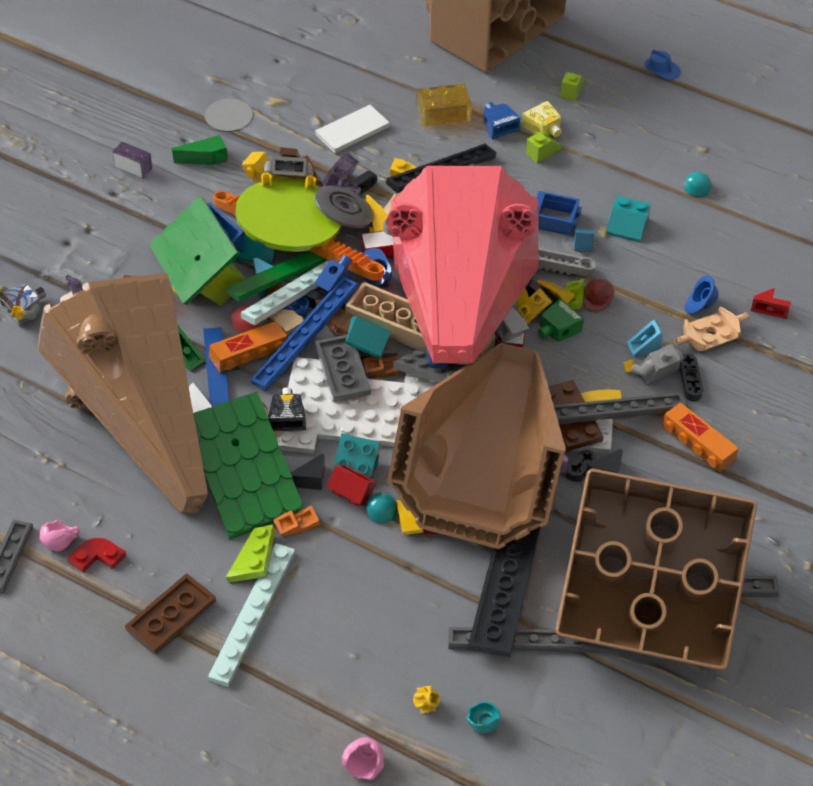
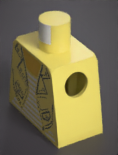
M548 101L524 112L522 115V127L533 134L541 132L546 135L551 134L557 138L562 133L560 129L561 117Z

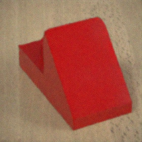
M775 288L754 296L751 311L787 319L791 302L773 298Z

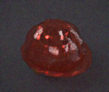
M596 278L590 280L585 285L583 299L585 308L594 312L606 308L614 298L615 290L613 285L606 279Z

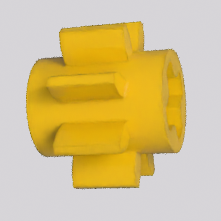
M433 686L417 688L418 692L413 696L415 708H421V713L436 711L435 707L440 703L438 691H433Z

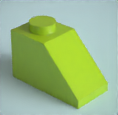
M566 72L561 82L560 97L576 101L584 85L585 78L581 75Z
M539 132L527 139L526 155L538 163L560 151L563 146L552 137Z

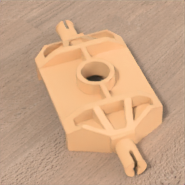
M719 307L718 313L690 323L686 319L683 325L684 335L675 338V344L678 346L687 342L697 351H705L740 337L741 333L739 323L749 320V315L745 312L737 316Z

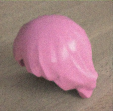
M55 520L53 523L47 522L41 527L40 541L50 550L56 552L63 551L77 538L80 530L76 526L70 528L59 520Z
M361 737L347 746L341 757L342 766L357 779L373 780L384 767L382 746L376 740L369 737Z

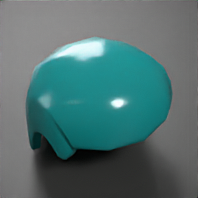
M693 172L687 176L684 190L689 195L695 197L706 196L711 187V180L708 175L702 172Z
M379 492L368 498L366 509L370 520L376 523H387L394 519L397 514V505L395 499L390 494Z
M487 701L479 702L470 707L468 716H466L471 728L480 734L494 731L498 727L501 717L499 709Z

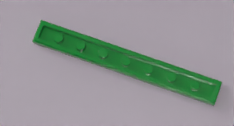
M307 251L226 287V293L237 301L243 300L327 261V259Z

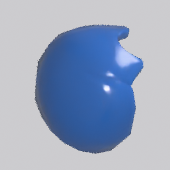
M302 296L282 309L294 310L299 316H303L309 311L310 302L306 297Z

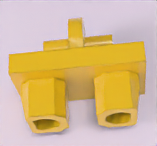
M539 288L517 309V312L522 317H526V322L529 325L552 301Z

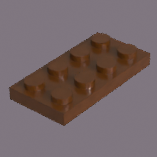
M574 380L548 386L553 405L585 402ZM596 421L559 424L566 451L603 442L604 436Z
M186 573L125 625V629L153 654H156L214 604L216 596Z

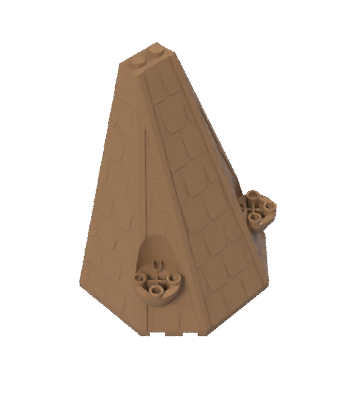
M168 273L87 282L82 285V291L76 294L71 291L60 297L61 302L57 305L52 306V304L44 306L37 346L40 354L68 384L65 400L69 407L77 408L81 405H86L181 514L187 512L194 514L202 510L208 492Z
M500 343L479 356L473 364L469 363L402 406L387 483L391 488L394 487L399 494V500L407 511H411L419 528L500 549L506 543L514 539L518 540L529 534L533 529L548 524L551 508L556 499V487L566 447L539 352Z

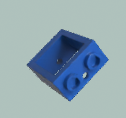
M539 191L536 197L538 199V229L571 235L572 230L577 227L578 219L576 217L581 215L580 199ZM543 208L572 213L570 220L541 215Z

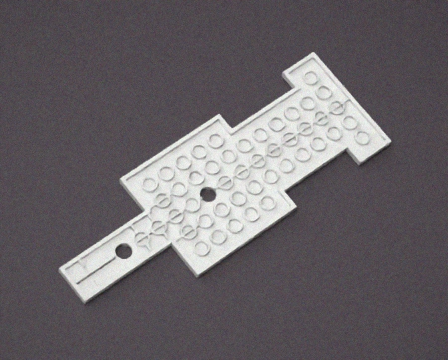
M297 357L293 362L288 388L293 390V394L301 395L306 415V430L278 431L277 441L280 450L314 454L317 439L340 441L341 433L381 442V446L394 447L402 406L438 383L406 373L404 383L367 379L371 388L370 395L333 402L320 360ZM613 419L596 420L604 436L603 442L577 448L574 451L591 450L594 453L610 454Z

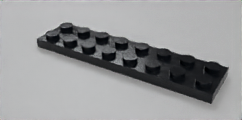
M540 526L530 531L526 536L506 543L500 549L493 548L468 643V650L505 657L511 656L539 539Z

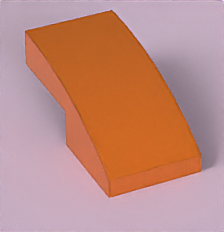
M312 506L295 514L291 510L273 519L281 537L298 534L321 525Z

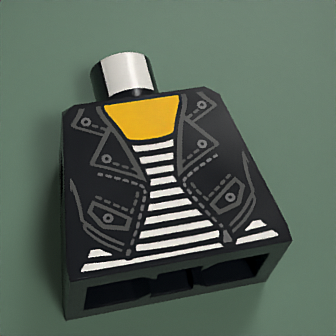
M283 388L281 394H275L272 397L268 418L273 431L306 430V415L301 395L293 394L291 388Z

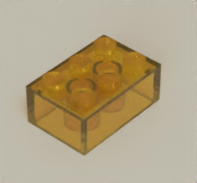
M465 84L416 89V106L422 126L471 121L472 105Z

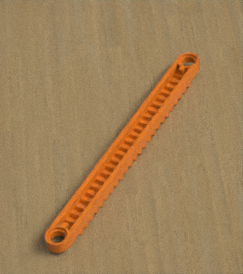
M218 191L213 195V203L216 207L235 215L236 203L240 195L235 196L226 191ZM333 238L331 242L322 247L316 246L308 250L337 263L344 254L352 259L348 270L369 280L376 281L383 278V265L369 259L368 255L363 256V253H358L356 249L352 251L350 246L346 248V245H340L339 241L335 243Z

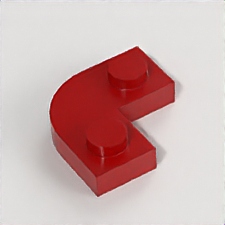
M92 538L83 542L67 560L69 564L84 573L97 559L111 569H114L127 555L125 550L108 539Z

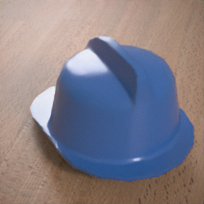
M653 49L649 59L645 61V68L663 79L673 80L681 74L679 66L671 61V56L666 51Z
M377 248L366 250L363 256L368 255L369 259L384 267L382 279L374 281L365 278L366 281L373 286H388V282L392 278V269L385 254Z
M703 276L696 283L685 304V311L687 313L694 314L702 308L707 309L717 301L719 290L715 286L712 276Z

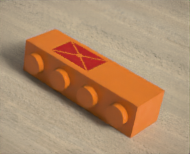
M277 321L211 344L209 346V358L219 373L276 352L286 341L287 335Z
M681 402L665 413L662 425L665 430L673 434L682 444L688 446L696 455L708 462L711 467L721 472L736 460L739 448Z

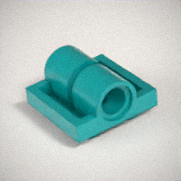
M341 433L333 470L336 465L344 464L372 479L379 461L381 442Z

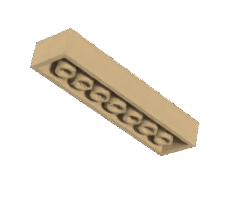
M363 282L345 306L346 321L351 322L353 316H358L391 331L389 339H395L399 343L424 351L427 354L426 344L408 299ZM495 334L492 335L483 348L481 355L495 347ZM457 363V364H460V365H468L469 363Z

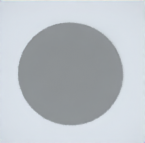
M238 99L216 101L205 111L206 122L211 127L222 131L241 129L248 125L253 117L251 107Z

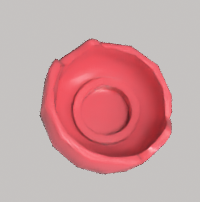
M242 305L232 311L230 318L235 331L244 333L259 326V323L253 325L241 319V312L250 306Z

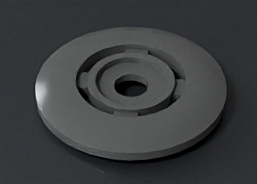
M332 185L323 186L315 194V203L318 209L326 217L340 225L351 228H363L368 226L373 220V210L368 202L349 189ZM340 204L347 205L349 209L343 208Z

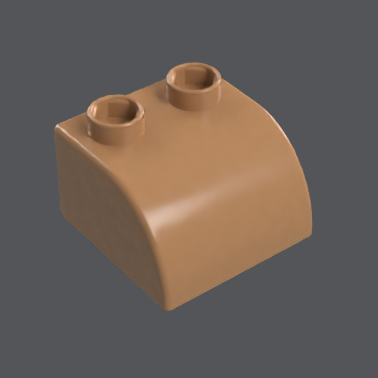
M426 0V10L430 13L429 38L438 46L488 73L562 18L565 14L566 0Z
M590 469L586 474L556 624L557 635L716 670H725L730 659L757 510L756 502L741 497Z

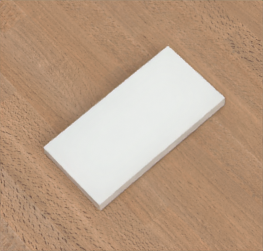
M368 105L315 130V135L334 153H337L389 128L390 122L371 105Z

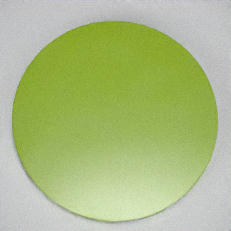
M272 179V186H269V183H264L263 186L261 182L247 188L240 195L236 203V221L239 227H242L245 231V234L254 241L258 240L265 243L266 247L277 250L297 252L308 251L316 246L322 247L331 242L332 238L337 236L342 228V225L332 221L318 209L315 203V194L321 187L315 185V189L312 186L305 188V181Z

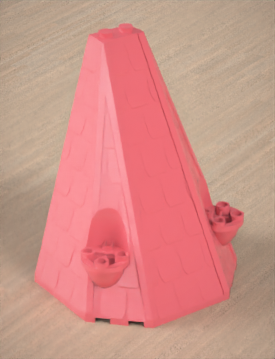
M426 166L422 173L416 179H413L391 201L387 225L393 236L394 268L433 363L473 364L538 270V199L535 196H531L516 179H512L502 166Z

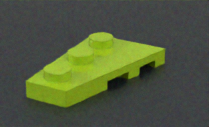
M273 525L253 529L225 577L228 583L267 576L276 531Z

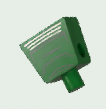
M558 299L542 314L541 328L537 332L542 339L551 336L555 341L560 342L582 332L584 318L561 299Z

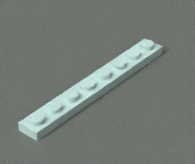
M329 260L242 311L241 319L256 325L317 288L318 286L314 283Z
M275 544L271 552L267 576L257 579L208 675L210 682L229 687L295 555V549Z

